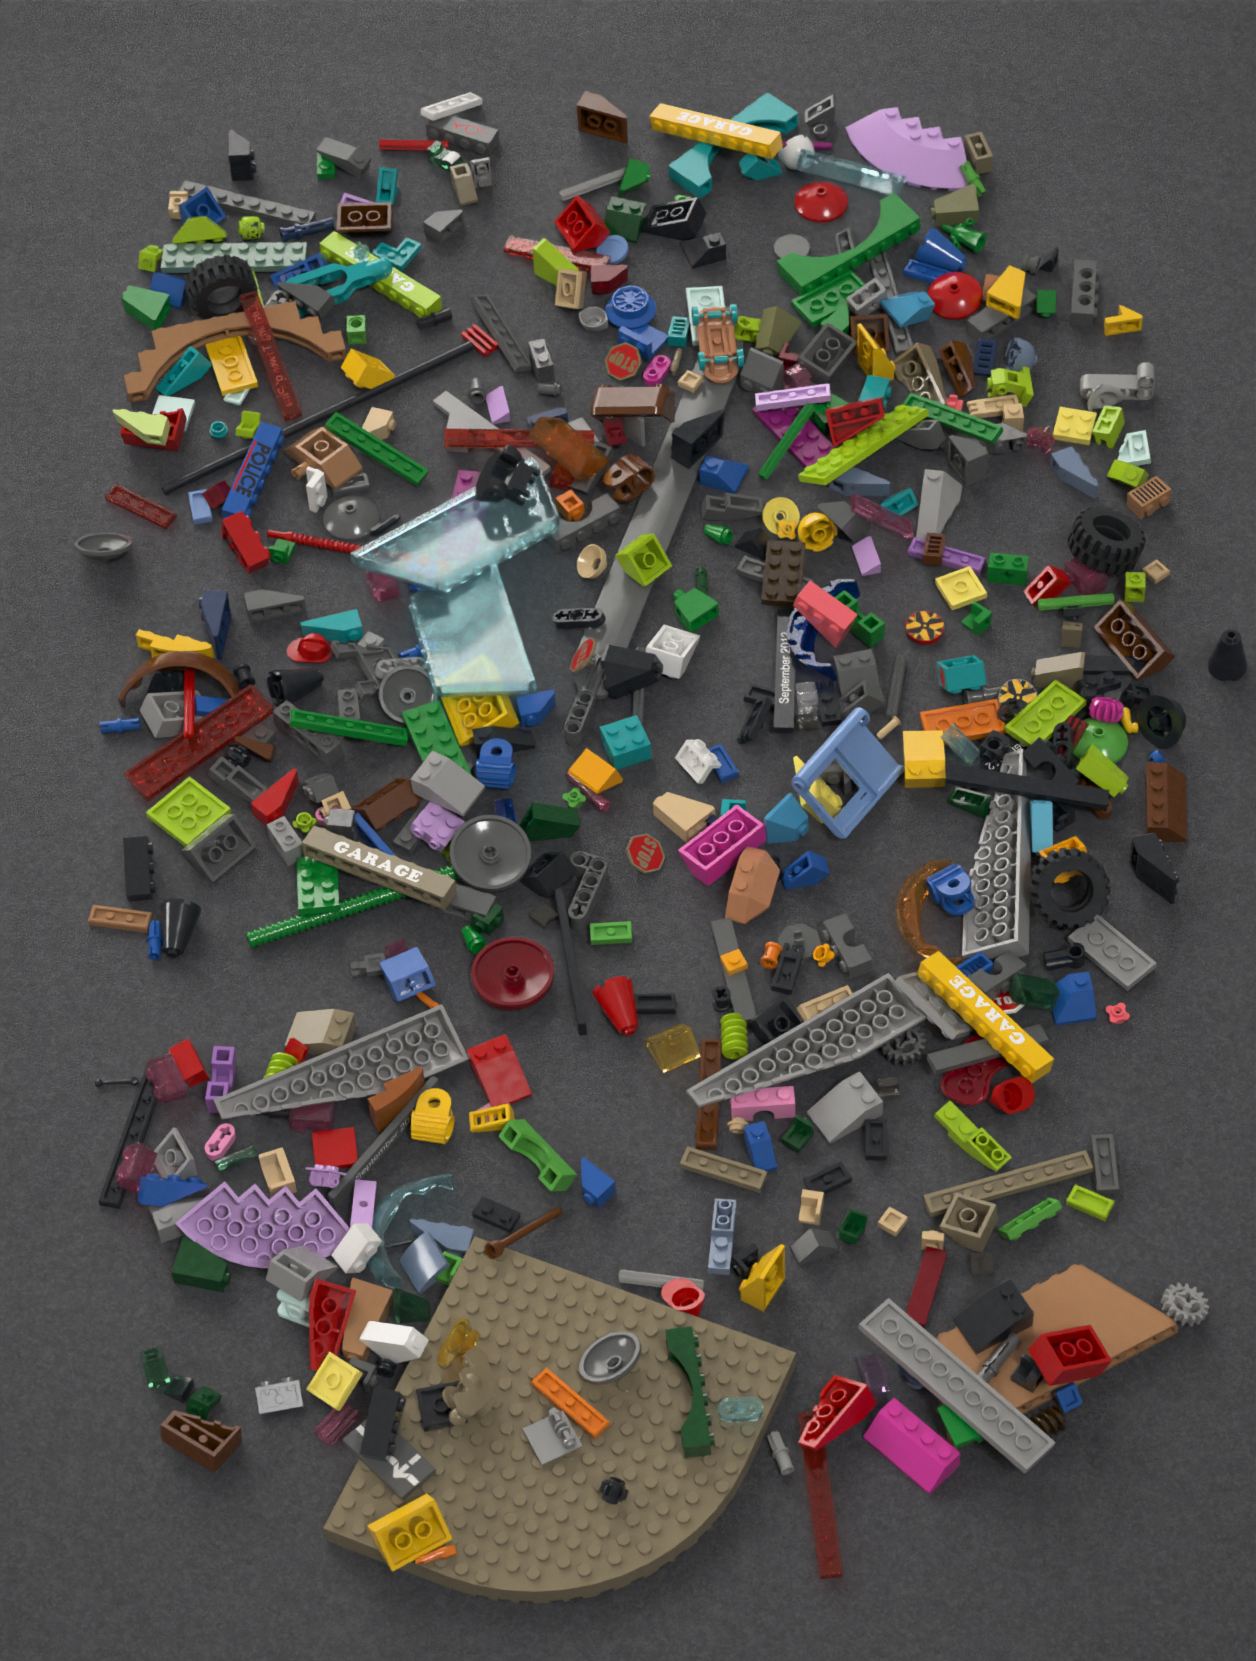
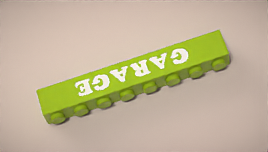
M335 231L319 243L320 253L324 254L326 260L332 263L351 266L359 262H370L379 259ZM394 267L390 276L369 285L377 292L387 296L390 300L402 305L403 308L415 313L419 318L430 315L431 312L436 313L442 310L440 295Z

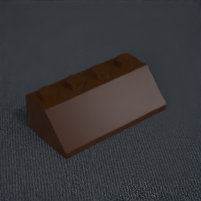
M1121 599L1094 626L1095 630L1138 680L1162 671L1175 658V655L1135 608ZM1124 656H1134L1137 660L1144 662L1145 667L1140 672L1136 671Z
M1146 762V834L1155 832L1158 839H1161L1162 842L1187 843L1185 775L1168 763Z

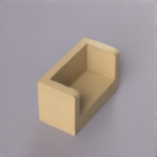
M283 1147L258 1155L271 1197L285 1186L292 1194L297 1192L295 1180Z

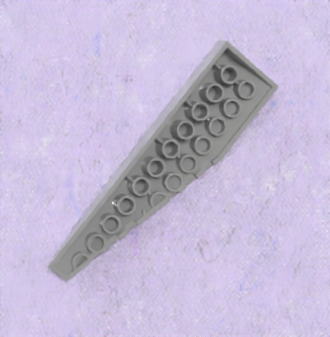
M1024 749L1006 753L1000 772L1027 776L1026 759L1022 754ZM995 792L994 800L990 802V814L986 816L979 839L980 847L974 856V868L970 869L969 873L975 905L972 910L963 914V958H971L977 953L982 952L988 959H996L1008 950L1017 957L1029 954L1030 895L1028 888L1030 883L1028 881L1031 876L1029 797Z
M887 973L689 1088L686 1093L698 1107H702L856 1060L926 1020L927 1016L913 1005V1001L908 996L903 995L898 990V986L894 983V978Z
M441 1004L216 1098L213 1101L223 1120L372 1096L384 1091L383 1083L420 1066L423 1068L425 1079L468 1061L469 1058Z

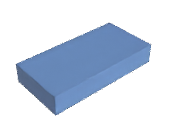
M207 489L188 492L194 525L213 522L210 506L202 495Z

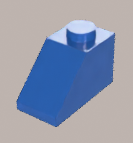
M554 689L516 697V708L522 727L534 726L543 722L556 705Z
M807 851L783 870L784 876L782 880L785 889L816 885L830 874L826 858Z
M762 1121L744 1126V1141L754 1167L767 1172L777 1169L771 1138L765 1122Z
M583 1157L581 1159L583 1199L589 1205L593 1204L599 1209L616 1193L615 1181Z

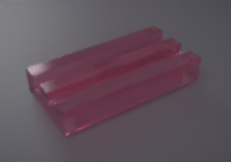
M345 1402L340 1411L334 1408L313 1430L314 1434L332 1446L360 1413ZM348 1413H350L349 1417L328 1438L327 1436L332 1432V1430L340 1424V1422Z

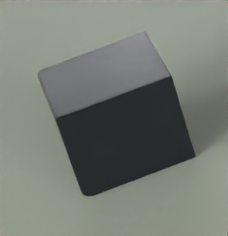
M1026 1354L1021 1356L1020 1365L1011 1376V1381L1031 1393L1036 1390L1044 1379L1034 1359Z

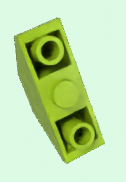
M207 216L191 217L182 225L173 237L172 242L173 244H188V242L195 241V244L205 243V240L213 239V242L223 241V238L227 236V232Z

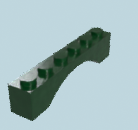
M692 1326L666 1329L669 1360L685 1375L693 1395L691 1410L681 1427L684 1458L711 1455V1446H715L713 1432L709 1433L708 1426H712L710 1412L706 1413L705 1406H708L707 1393H702V1387L705 1386L704 1373H699V1367H702L701 1354H696L695 1349L699 1347L698 1335L693 1334Z

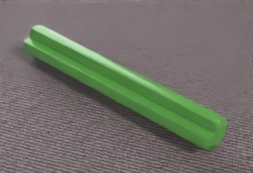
M1113 593L1039 599L1037 605L1039 610L1062 609V606L1082 605L1083 607L1112 605L1115 598Z

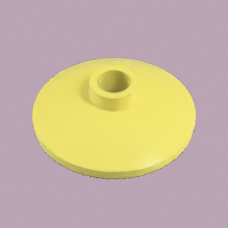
M777 497L765 505L762 517L766 528L776 535L778 533V522L780 520L776 518L777 514H780L785 522L794 521L798 526L800 519L799 510L790 499Z

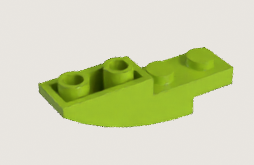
M951 1101L935 1113L934 1117L949 1131L947 1135L969 1155L988 1168L997 1172L1012 1158L982 1127L978 1129Z

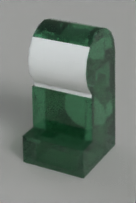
M438 140L427 149L428 162L450 172L451 166L459 165L463 162L457 152H451V150L443 147V143Z

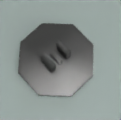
M803 923L786 926L777 938L778 944L782 948L784 943H789V951H791L793 944L797 945L796 952H799L800 947L804 946L805 952L802 960L812 958L816 947L821 945L818 931Z

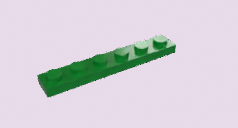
M910 393L902 404L909 407L925 408L929 416L924 419L939 420L941 426L992 445L996 443L1004 431L1002 426L914 393Z
M335 412L325 424V429L417 487L428 475V469L338 412Z
M291 709L289 715L290 727L371 740L395 746H406L408 741L407 728Z

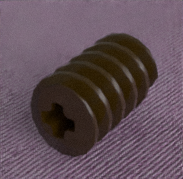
M1052 1404V1407L1046 1408L1044 1412L1037 1413V1417L1032 1416L1030 1418V1421L1050 1438V1432L1054 1435L1059 1434L1057 1427L1062 1431L1066 1430L1064 1414L1056 1404Z

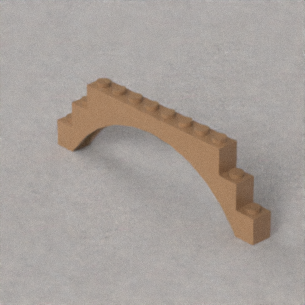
M296 301L284 302L275 306L269 305L264 308L251 309L241 313H231L221 317H212L202 321L196 320L192 323L177 324L167 328H158L152 331L155 349L144 350L138 353L142 372H131L124 375L129 401L134 403L148 400L159 380L190 346L196 350L205 346V344L226 338L248 335L260 336L261 333V336L266 335L299 344L310 349L326 361L332 362L346 359V350L341 330L323 334L318 316L300 319ZM254 313H259V317H258V314H256V315H257V318H254V317H253V314H254Z

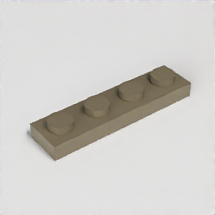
M688 1146L680 1162V1168L758 1193L761 1192L767 1178V1171Z

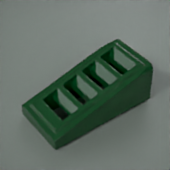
M956 786L947 799V803L985 819L991 810L989 806L992 798L991 795Z

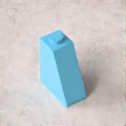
M1029 800L1031 851L1036 852V855L1040 856L1038 851L1053 845L1052 802L1050 800Z

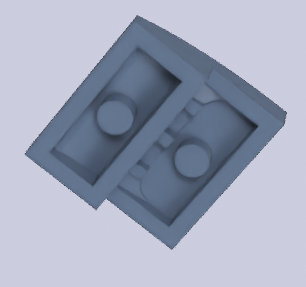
M428 1231L419 1236L399 1260L419 1294H422L436 1283L435 1277L450 1266Z

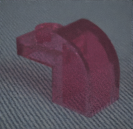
M797 363L784 370V386L786 389L813 386L810 381L812 376L802 364Z

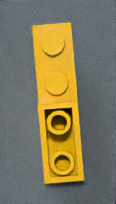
M140 629L136 634L138 647L151 651L152 658L173 651H192L214 659L213 647L207 642L197 641L188 636L184 637L178 634L172 640L169 637H162L150 631L146 632Z

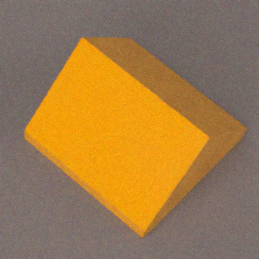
M587 748L568 771L571 776L596 794L623 782V778L614 767Z

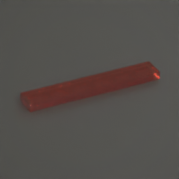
M510 235L503 249L505 253L533 258L532 248L540 241ZM552 244L578 268L591 270V266L609 265L611 257L608 255L583 250L573 251L572 248Z

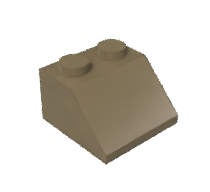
M956 1192L940 1224V1229L961 1247L982 1253L998 1221L996 1204Z

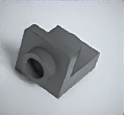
M352 1357L349 1364L363 1373L359 1380L363 1381L364 1392L369 1394L372 1387H376L379 1381L377 1368L373 1364Z

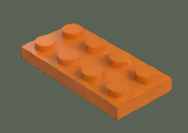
M997 699L920 712L923 730H943L944 745L987 738L992 730L1003 735L1006 734L1005 723L997 716V710L1000 708Z

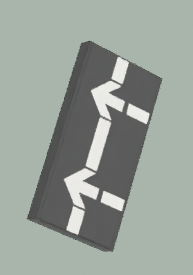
M366 1420L342 1439L343 1443L402 1501L436 1473V1469L399 1433L395 1439L396 1449L394 1456L390 1457L389 1462L362 1457L359 1452Z

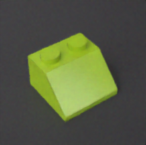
M654 533L639 536L615 555L624 572L643 587L672 567Z

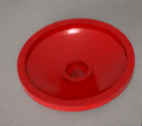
M818 181L803 186L795 196L794 205L798 214L804 219L824 223L836 220L845 213L848 207V197L846 192L838 185Z
M950 272L939 276L932 282L927 294L935 303L933 312L948 320H960L971 316L980 307L983 297L979 282L971 275L962 272Z

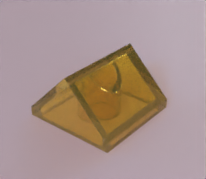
M683 1023L644 1039L663 1073L701 1055L691 1027Z

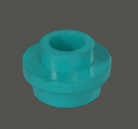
M216 421L211 424L209 429L210 435L216 439L223 438L228 434V427L223 422Z

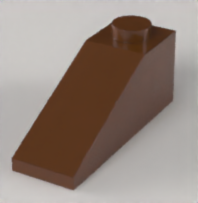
M951 340L938 351L959 397L963 398L975 389L972 357L965 342Z

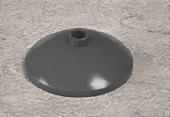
M346 496L335 500L326 508L323 515V524L327 533L335 539L348 542L362 540L370 536L371 528L380 522L377 506L369 499L360 496Z
M95 533L83 536L75 541L76 551L90 559L99 560V562H109L112 559L118 558L132 547V539L118 533Z
M413 665L399 666L388 672L379 688V701L382 709L391 719L403 724L405 722L402 712L437 701L438 698L437 686L431 675L424 669ZM404 694H410L411 699H404Z
M626 1331L614 1332L601 1337L583 1354L579 1365L581 1375L587 1382L592 1384H609L623 1378L635 1367L640 1358L642 1347L639 1339L633 1333Z

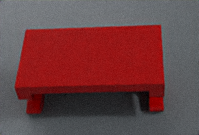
M189 1039L168 1049L184 1083L189 1082V1086L193 1087L210 1079L195 1047Z

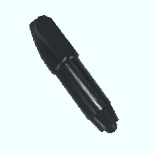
M397 514L383 523H378L371 528V535L376 536L383 533L386 529L397 523L401 516Z

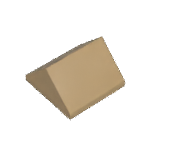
M567 269L558 270L555 305L575 309L583 308L587 272Z

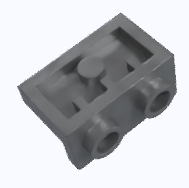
M294 1377L282 1378L281 1383L273 1384L272 1381L260 1382V1387L255 1388L259 1414L303 1406L299 1380H294Z

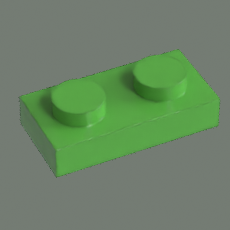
M631 921L591 923V945L632 943Z

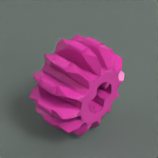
M1096 697L1090 703L1089 714L1093 719H1097V721L1117 723L1123 715L1124 705L1120 701L1109 697Z

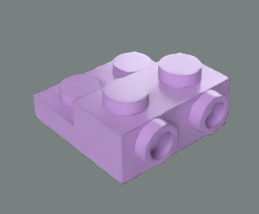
M430 801L414 820L409 830L412 831L415 837L427 842L432 849L442 853L465 821L450 810Z

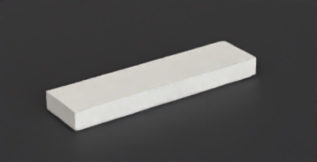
M469 92L421 109V115L434 121L482 105L483 99Z

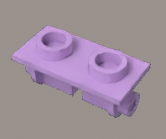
M315 1164L314 1168L306 1167V1170L311 1171L309 1182L315 1187L335 1188L339 1184L340 1175L346 1176V1173L338 1172L339 1168L335 1166Z

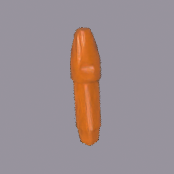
M420 992L416 994L419 1000L430 1009L439 1006L437 1002L433 1001L425 993Z
M443 1546L435 1551L421 1555L415 1560V1564H426L439 1558L444 1560L457 1554L456 1546Z

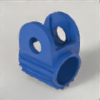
M495 738L485 742L481 748L480 758L476 759L477 780L485 785V788L510 789L513 785L516 775V762H513L511 744L504 739ZM494 749L502 750V753L491 754Z
M954 863L925 879L932 900L936 905L939 904L946 913L962 915L974 907L975 898L971 891V879L960 865ZM956 900H964V903L961 905L953 904Z

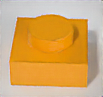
M739 949L720 956V961L729 976L748 969V964Z

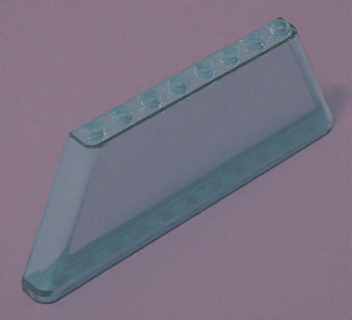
M531 456L525 459L524 463L541 471L534 457ZM540 472L538 477L531 475L536 480L533 485L527 484L525 488L531 492L528 498L520 495L526 499L523 506L507 498L504 501L500 500L499 503L478 501L475 497V487L351 552V562L360 569L443 594L555 534L559 529V514L542 472Z
M491 548L480 552L410 596L412 604L408 605L435 695L439 694L440 697L525 695L538 692Z

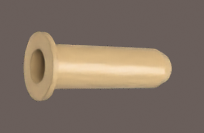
M893 716L892 720L876 734V738L879 740L883 739L897 725H901L900 720Z

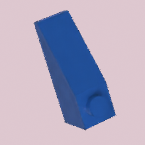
M317 253L271 275V278L278 291V282L285 283L289 278L329 264L324 254Z

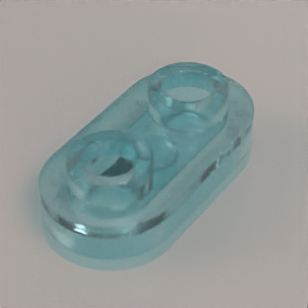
M756 1397L726 1398L719 1403L718 1414L726 1422L755 1421L763 1414V1404ZM750 1409H754V1410H755L754 1413H750V1412H748V1411H749ZM731 1410L733 1413L727 1414L726 1411Z

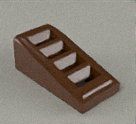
M927 532L922 564L942 566L946 534Z
M235 736L237 743L267 760H274L276 745Z

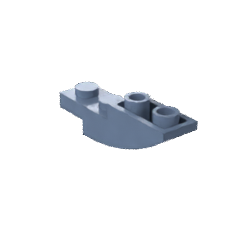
M715 1199L708 1274L730 1275L736 1200Z

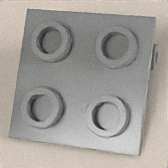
M552 1408L548 1411L549 1415L547 1418L523 1428L542 1465L583 1447L563 1410L560 1411Z

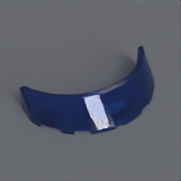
M836 579L830 581V585L822 588L833 597H836L844 590L855 599L861 595L856 579ZM795 608L787 625V640L791 651L803 664L836 682L837 676L833 664L818 663L815 657L814 643L818 630Z

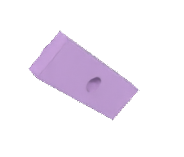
M355 1180L350 1228L353 1224L368 1223L372 1228L377 1181Z

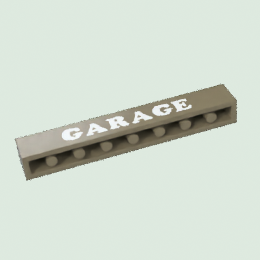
M313 826L302 842L303 853L307 857L443 910L447 908L457 893L456 882L449 876H443L431 869H425L413 862H407L395 855L384 853L377 848H371L361 842H355L343 835L332 833L325 828Z

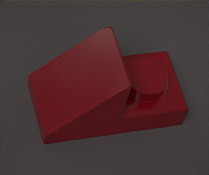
M622 417L604 419V437L608 446L627 443Z

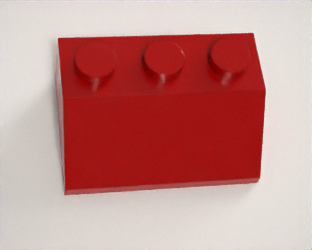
M578 195L554 221L573 251L598 247L611 233L593 206Z

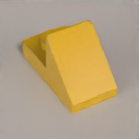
M1119 305L1118 316L1105 318V336L1140 331L1142 329V315Z

